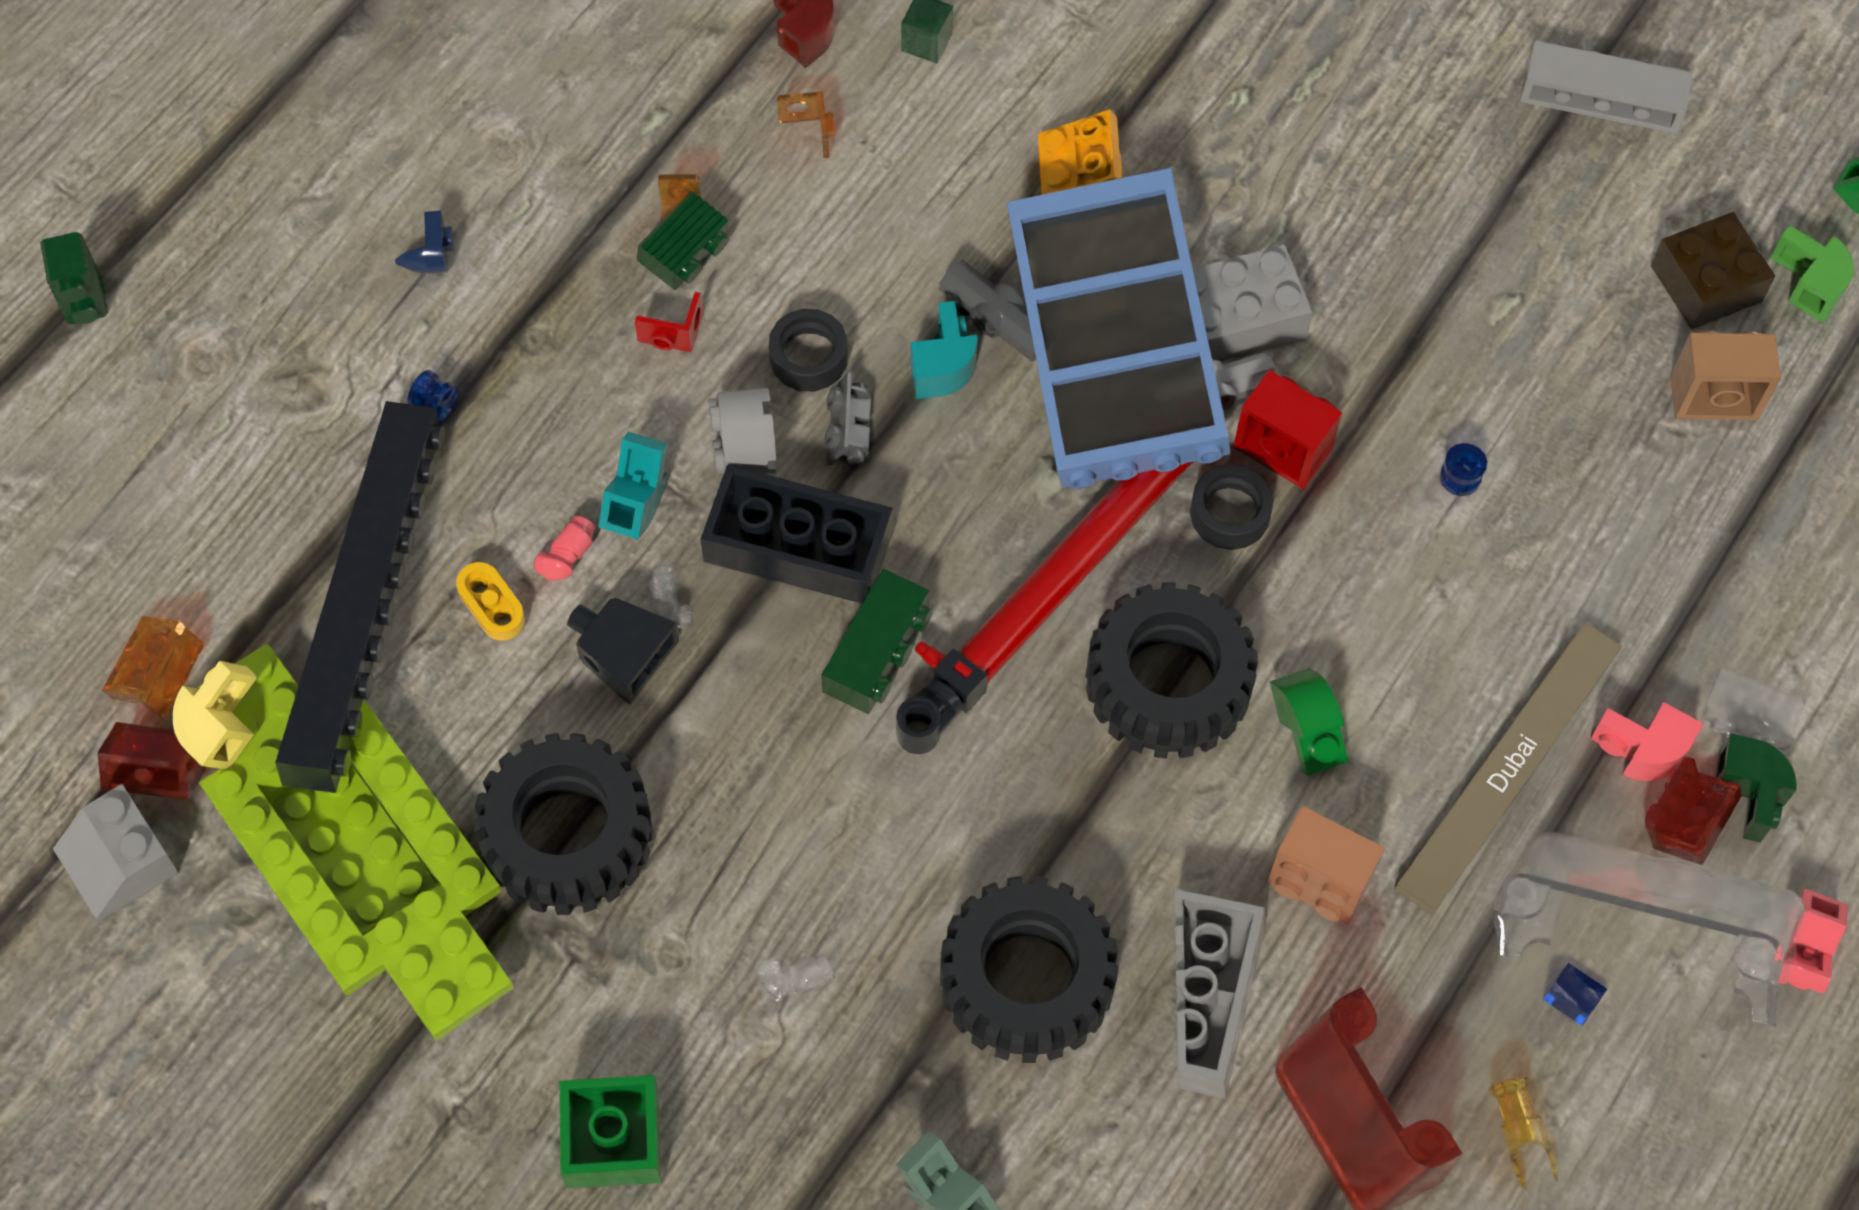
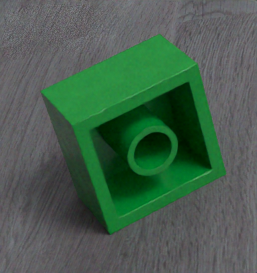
M655 1075L559 1081L560 1175L566 1189L661 1183L659 1089Z

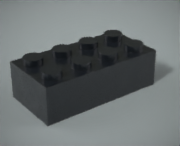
M727 465L701 536L703 561L863 604L879 576L893 533V508Z

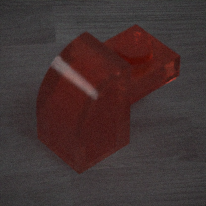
M773 0L774 5L785 14L777 21L778 46L804 68H807L828 50L833 41V1Z

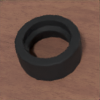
M799 309L787 313L778 320L770 332V364L774 375L785 386L797 391L815 392L830 387L841 378L847 367V335L842 324L829 313L819 309ZM817 334L831 342L833 354L822 364L813 367L799 366L791 363L785 357L784 346L796 336Z
M1227 464L1214 467L1204 473L1195 485L1190 509L1193 528L1203 540L1218 548L1235 550L1252 545L1260 540L1269 526L1274 502L1270 485L1261 474L1247 466ZM1227 488L1240 490L1249 495L1256 503V515L1247 524L1236 526L1223 524L1214 519L1207 511V499L1210 494L1217 490Z

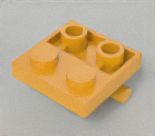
M1110 109L1038 133L1042 195L1123 178L1117 117Z

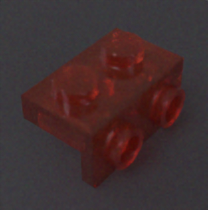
M1685 756L1679 767L1669 773L1665 783V791L1658 803L1652 804L1647 811L1645 828L1647 829L1653 849L1703 866L1742 797L1740 785L1698 772L1695 759Z

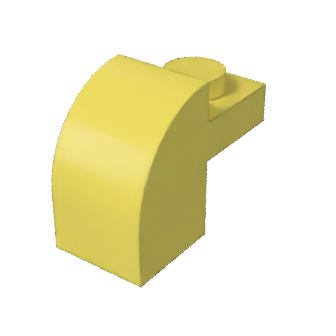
M219 661L206 674L200 689L182 686L176 697L173 708V726L176 737L182 747L201 766L229 769L254 736L232 713L257 679V676L247 666Z

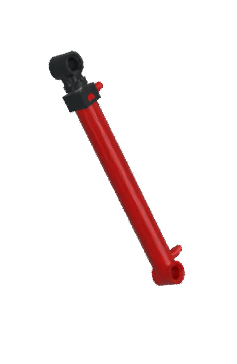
M1195 402L1185 404L1179 408L1175 415V421L1170 426L1144 409H1140L1135 415V420L1155 437L1187 431L1186 429L1190 428L1198 429L1214 425L1211 408L1202 403ZM1193 462L1180 464L1176 469L1167 472L1150 470L1137 473L1136 476L1127 480H1119L959 651L953 649L945 656L926 642H919L915 647V652L934 669V679L916 697L906 700L898 709L897 739L900 746L905 751L918 755L929 753L940 741V735L962 711L967 714L986 694L987 684ZM914 721H923L929 727L922 731H915L909 728L908 725Z

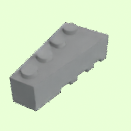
M1174 889L1177 1068L1179 1087L1183 1090L1226 1099L1266 928L1265 907Z

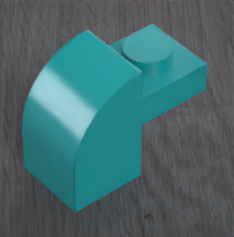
M955 301L938 303L940 339L910 342V365L916 399L946 396L957 392L970 381L974 374L977 358V335L967 336L965 317H957Z
M629 431L626 433L621 442L617 474L603 493L599 528L639 540L651 524L663 496L668 473L664 472L668 449L667 443Z

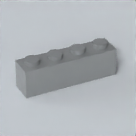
M1534 40L1526 65L1520 102L1677 134L1687 112L1693 72L1679 70L1672 66L1664 67L1640 62L1632 58L1600 54L1593 50H1581L1561 46L1553 42L1546 43Z

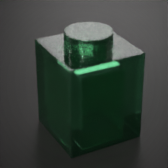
M913 0L901 22V51L938 64L953 35V5L939 0Z

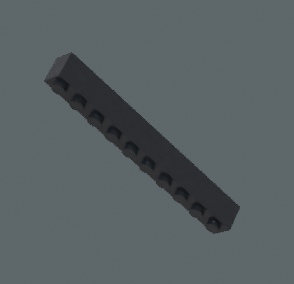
M385 402L275 761L282 786L336 793L340 777H346L349 773L351 765L349 746L352 738H358L361 731V705L363 700L370 699L372 693V667L374 662L379 663L382 659L384 650L383 629L385 625L390 626L393 621L395 609L394 600H392L395 589L400 590L403 586L405 577L404 557L405 554H411L415 543V529L413 526L415 519H421L424 514V488L426 484L431 485L435 474V461L433 457L435 451H441L444 444L445 428L439 425L435 407Z

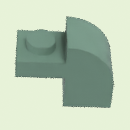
M930 1131L896 1164L906 1179V1182L903 1184L904 1187L924 1210H1000L984 1184L961 1169L942 1140Z

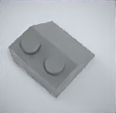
M123 784L81 808L53 848L98 922L178 874L175 866Z

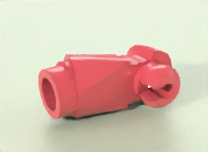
M572 517L570 523L566 524L551 544L552 547L549 553L541 552L535 557L534 568L539 575H544L549 581L562 580L571 576L573 573L571 567L593 544L592 538L595 525L584 517Z

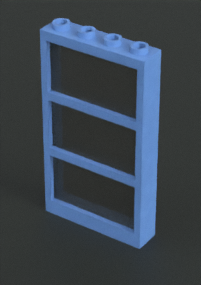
M1171 168L1007 202L1061 487L1083 489L1093 485L1095 481L1110 478L1114 480H1127L1140 472L1150 470L1167 472L1176 469L1180 464L1195 461L1199 463H1212L1221 459L1224 455H1229L1228 432Z

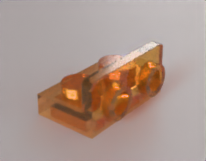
M142 616L102 691L113 700L143 704L155 715L166 717L204 647V642L180 621Z

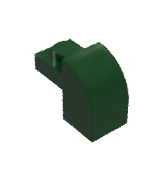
M1730 733L1719 750L1713 790L1749 798L1743 839L1761 843L1770 829H1777L1782 815V806L1786 805L1797 789L1796 775L1786 756L1773 745L1758 739Z

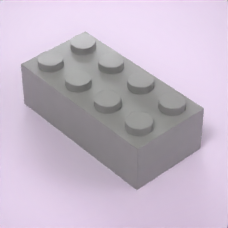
M1285 244L1193 268L1212 360L1222 361L1307 338L1313 312ZM1183 274L1127 285L1124 312L1140 353L1197 341ZM1198 356L1149 366L1146 369L1150 379L1192 369L1201 363V359Z

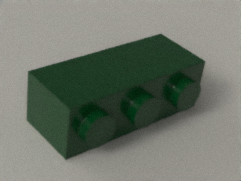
M882 569L821 674L822 693L868 715L876 702L882 704L892 687L893 680L890 677L896 666L903 668L910 657L913 649V644L910 642L916 631L922 633L931 619L933 609L929 607L930 590Z

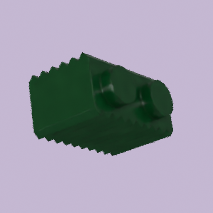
M691 191L638 245L637 261L672 289L677 290L683 282L690 284L695 280L702 270L703 264L701 263L705 261L706 257H709L710 254L715 257L725 248L729 241L727 236L729 220L720 211H716L714 206H710L707 201H704L701 196H697L694 191Z
M73 232L43 239L40 244L47 284H49V288L56 298V302H58V306H60V310L67 323L88 324L96 319L106 317L108 310L104 296V285L101 281L102 277L82 234Z

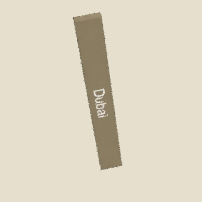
M1586 622L1582 625L1394 889L1396 892L1433 916L1617 656L1622 645Z

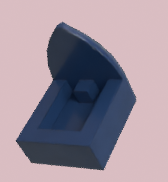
M441 211L424 212L425 247L403 253L395 259V264L424 274L448 272L447 251H454L452 226L445 227Z

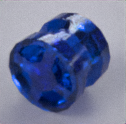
M425 370L415 379L410 387L407 403L435 407L438 422H442L456 406L460 389L450 381L443 383L440 381L439 375L433 371Z
M1468 443L1456 444L1449 449L1439 476L1441 485L1446 491L1458 496L1471 495L1477 491L1487 469L1488 461L1484 452L1479 447ZM1464 464L1470 468L1469 471L1464 468Z

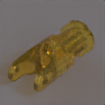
M1527 1076L1505 1080L1488 1088L1490 1096L1496 1097L1504 1122L1500 1127L1514 1173L1524 1190H1526L1517 1160L1520 1149L1526 1145H1537L1545 1151L1554 1179L1558 1181L1557 1163L1542 1116L1536 1115L1528 1092L1531 1082Z

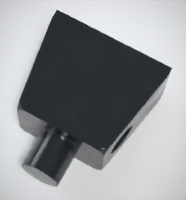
M618 598L610 599L599 614L579 604L572 611L567 621L568 627L581 634L576 643L579 659L628 704L632 703L679 642L675 622Z

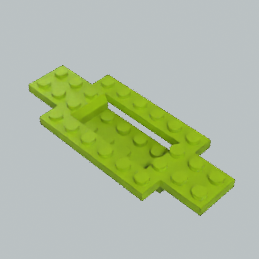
M268 643L236 662L235 664L247 666L257 676V679L232 712L254 736L229 769H219L198 783L346 997L386 971L435 1041H438L514 989L509 977L465 918V916L501 893L500 885L365 700H363L360 709L362 712V727L359 737L352 738L349 746L351 762L435 877L438 884L352 765H350L348 775L340 777L336 793L282 786L275 761L298 685Z

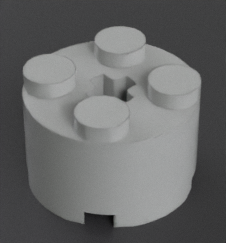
M768 388L718 392L717 398H708L712 431L720 433V439L712 440L716 474L724 473L727 465L762 474L776 473L774 462L776 461L775 436L772 413H769L768 402L770 401Z

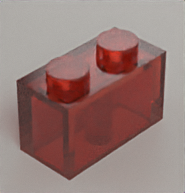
M116 722L97 752L100 789L113 790L123 784L128 793L189 801L198 782L206 771V767L201 766L182 747L174 729Z

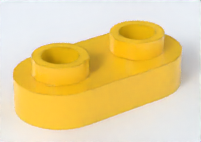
M475 562L465 566L457 576L456 587L460 599L490 638L506 641L516 637L525 625V615L519 600L493 566L483 562ZM479 585L487 586V589L482 593L473 592L474 588ZM501 617L511 619L505 625L496 624L497 620Z

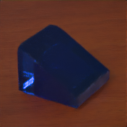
M1568 963L1543 1000L1583 1026L1607 991V988Z

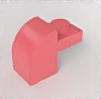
M1663 702L1649 728L1646 729L1608 708L1591 740L1599 743L1600 747L1608 754L1617 757L1622 756L1630 760L1622 775L1635 780L1652 781L1666 777L1676 770L1693 745L1704 723Z
M1803 888L1778 947L1774 969L1779 970V977L1786 979L1797 988L1803 990L1812 989L1823 994L1825 993L1831 981L1832 956L1847 928L1848 904Z

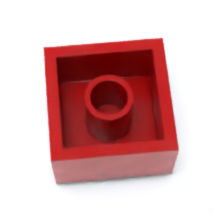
M1269 370L1241 408L1233 448L1305 490L1332 452L1342 412L1337 410L1327 399L1315 397L1300 388L1293 379L1287 376H1279Z

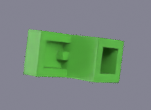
M1791 225L1781 235L1770 257L1801 277L1788 302L1822 323L1826 321L1838 305L1854 273L1852 256L1847 247L1838 238L1833 236L1829 243L1823 246L1809 234L1800 232Z

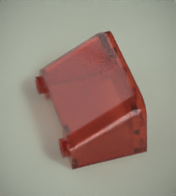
M1362 987L1338 999L1281 1052L1275 1066V1075L1283 1092L1350 1206L1354 1210H1393L1443 1183L1463 1153L1446 1127L1435 1120H1421L1406 1128H1403L1355 1048L1356 1045L1364 1042L1372 1035L1377 1025L1376 1011Z

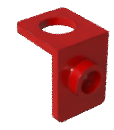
M694 292L684 325L636 316L634 323L637 340L642 343L652 344L661 350L676 349L692 353L704 312L702 294Z

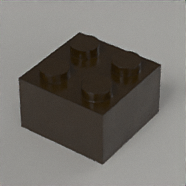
M1734 211L1663 238L1651 263L1652 269L1691 330L1763 302L1775 278L1774 272Z

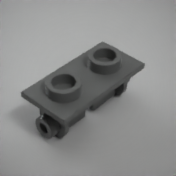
M849 372L836 386L831 387L827 396L826 408L828 411H831L830 424L826 430L824 440L825 447L829 448L828 465H833L840 456L847 457L849 463L861 464L869 454L870 427L857 425L855 421L866 424L869 422L871 392L867 390L865 383L855 382L851 384L852 373Z

